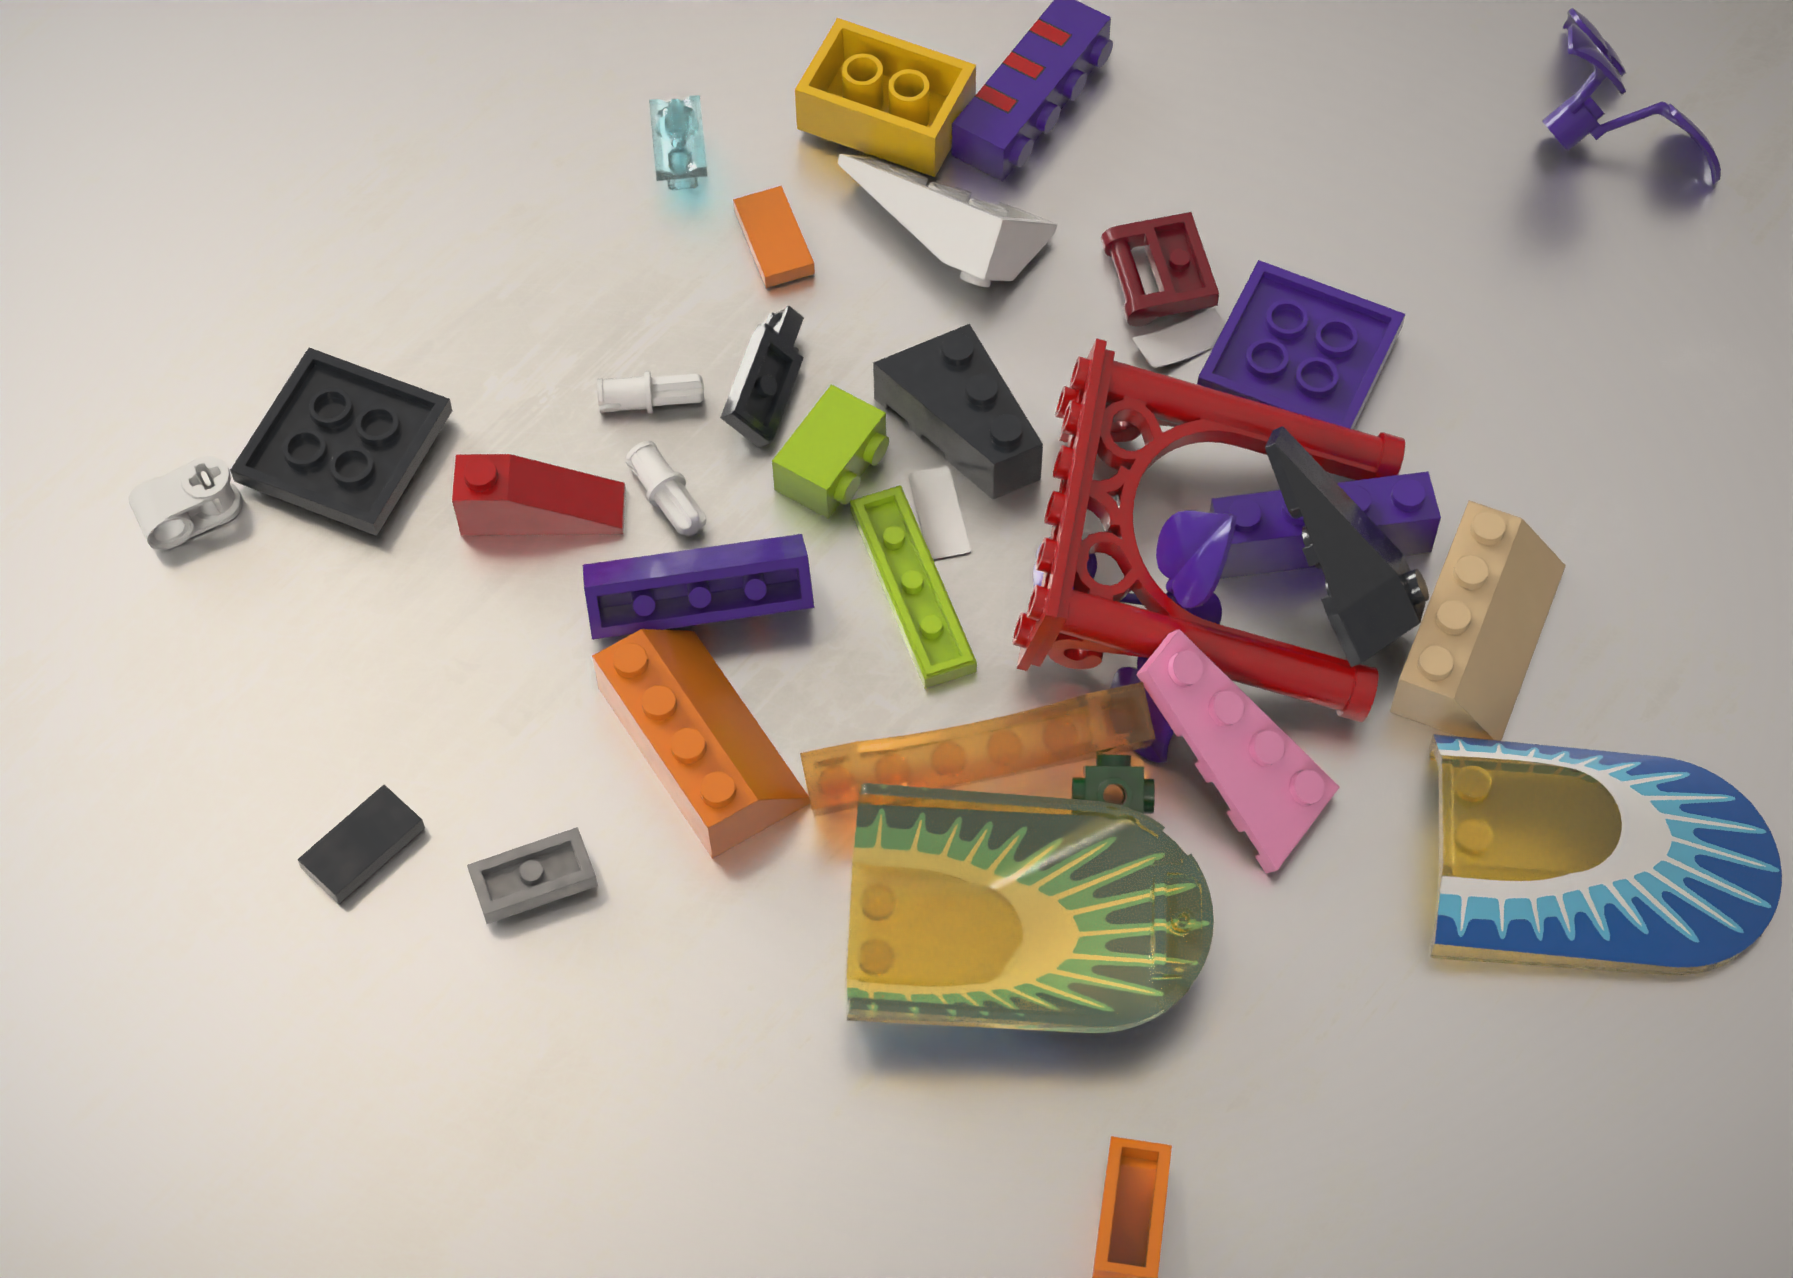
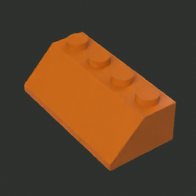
M640 629L592 655L598 689L712 859L810 804V797L695 631Z

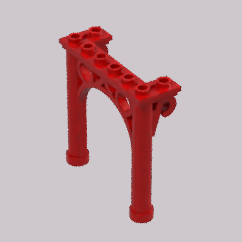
M1096 338L1088 357L1079 356L1077 358L1071 375L1070 387H1063L1056 407L1055 417L1063 419L1059 441L1066 442L1068 445L1061 446L1056 458L1053 477L1061 479L1059 492H1052L1044 519L1045 524L1053 526L1050 538L1045 537L1042 541L1036 561V570L1044 572L1042 585H1035L1028 604L1027 614L1020 613L1013 634L1012 645L1020 647L1016 669L1028 671L1030 665L1041 667L1047 654L1050 659L1061 666L1080 670L1091 669L1100 665L1103 653L1150 658L1169 633L1180 629L1232 681L1332 708L1337 711L1339 717L1363 722L1367 718L1376 696L1379 678L1377 668L1364 664L1351 667L1348 660L1199 618L1177 605L1154 581L1139 553L1133 526L1134 500L1141 477L1148 468L1165 454L1189 444L1203 442L1224 443L1267 455L1265 446L1272 431L1284 426L1326 472L1352 480H1363L1398 475L1405 453V439L1381 432L1378 436L1114 361L1115 351L1106 349L1107 341ZM1160 425L1170 426L1173 428L1165 432H1162ZM1141 434L1145 446L1139 450L1129 451L1119 447L1115 442L1132 441ZM1097 454L1107 466L1118 470L1110 479L1092 480ZM1089 510L1100 519L1104 532L1089 534L1082 540L1086 512ZM1104 553L1111 556L1120 567L1124 578L1114 585H1103L1096 582L1087 570L1089 555ZM1130 591H1133L1146 609L1121 603L1120 601Z

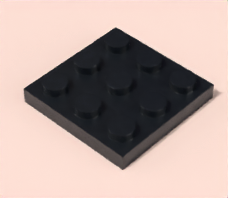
M309 347L233 464L230 472L236 483L377 536L452 413L451 402L449 398Z

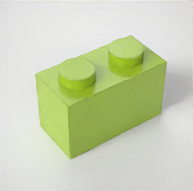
M831 384L772 460L774 490L829 519L840 503L846 505L852 500L858 490L860 477L870 464L876 466L884 457L889 446V437L886 436V412Z

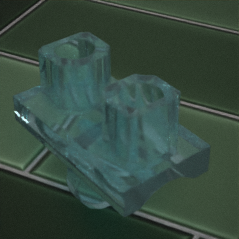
M700 95L690 96L684 100L674 98L668 102L660 99L649 100L656 180H667L668 189L670 190L696 188L698 186V177L708 176Z

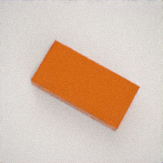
M782 186L733 199L734 212L766 288L815 274L814 261Z

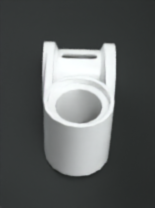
M215 456L198 457L188 464L164 475L143 481L130 492L128 497L129 505L151 548L168 550L177 547L189 538L218 525L230 522L238 515L243 503L242 497L237 487L230 483V470L222 459ZM202 471L207 473L210 482L205 484L201 476ZM219 498L223 507L221 510L217 509L213 501L214 499Z

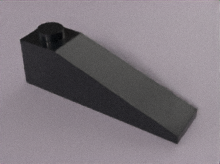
M1282 426L1272 431L1265 450L1288 512L1294 519L1303 517L1305 526L1302 527V537L1305 548H1302L1308 566L1315 565L1316 568L1323 571L1328 596L1322 598L1321 601L1350 666L1353 667L1363 663L1421 623L1426 604L1425 601L1429 600L1428 588L1421 572L1418 569L1410 570L1404 554Z

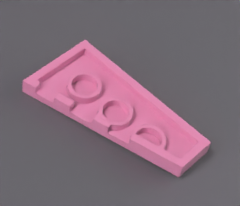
M1180 629L1173 631L1166 636L1136 675L1177 737L1183 736L1196 755L1198 761L1195 763V766L1207 783L1213 782L1230 808L1226 813L1238 832L1245 831L1259 852L1255 858L1266 874L1275 872L1280 868L1340 786Z

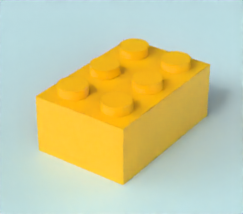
M837 18L795 88L797 129L935 177L952 147V123L976 95V65Z

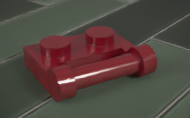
M1192 212L1114 226L1107 229L1101 235L1105 254L1112 257L1125 296L1126 303L1123 306L1127 323L1130 326L1141 327L1153 322L1157 317L1218 306L1219 291ZM1145 247L1159 292L1145 294L1131 251L1133 248Z

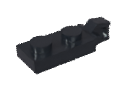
M786 306L785 309L779 312L770 313L766 322L757 326L751 336L720 417L757 447L770 444L773 441L804 358L798 353L799 349L794 346L804 317L791 306Z

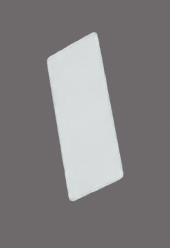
M945 466L909 473L908 478L922 534L933 560L970 553L971 546L950 468Z

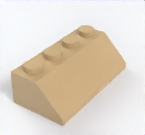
M1470 500L1468 501L1400 675L1390 709L1391 713L1458 737L1502 740L1566 566L1522 518Z

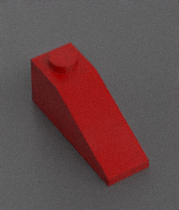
M456 454L452 503L461 536L624 534L626 492L624 482L512 454Z

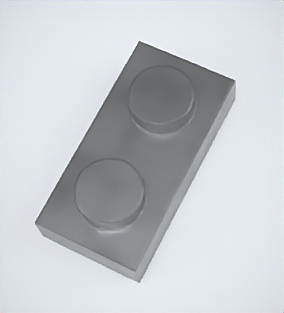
M578 827L467 865L486 924L598 886L596 875Z

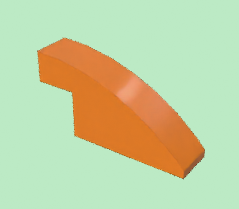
M1111 1136L1092 1278H1158L1172 1145Z

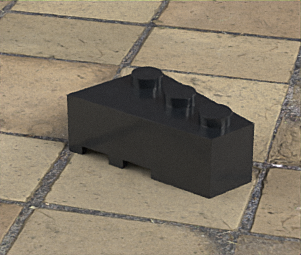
M970 324L873 362L874 399L885 409L890 406L908 421L909 429L918 437L923 438L925 436L945 453V459L990 498L996 499L1041 480L1043 443Z

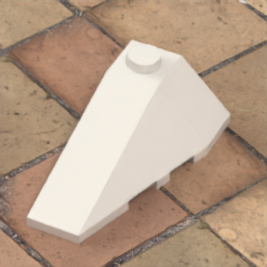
M840 154L837 164L939 260L961 270L960 279L974 285L989 287L991 280L1013 281L1051 239L1058 225L1002 202L996 205L983 200L970 199L972 192L958 187L953 188L934 182H929L928 187H926L928 180L926 176L871 157Z

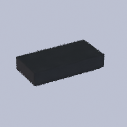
M383 784L297 859L298 863L307 875L340 904L425 829L423 819Z

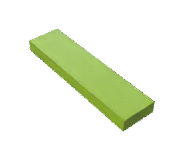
M899 485L850 500L851 514L924 689L976 673L977 661L902 486Z

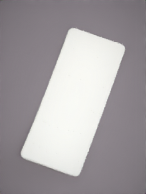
M1209 308L1171 327L1133 337L1132 341L1153 368L1180 362L1212 349L1226 323L1215 308Z

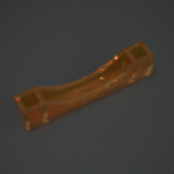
M1143 682L1087 693L1042 707L970 724L903 736L856 741L800 753L811 810L815 817L857 808L858 796L902 799L1094 759L1098 754L1113 755L1151 747L1154 742L1155 734Z

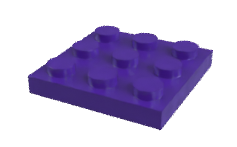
M1258 260L1198 376L1197 384L1354 429L1403 327L1405 313Z

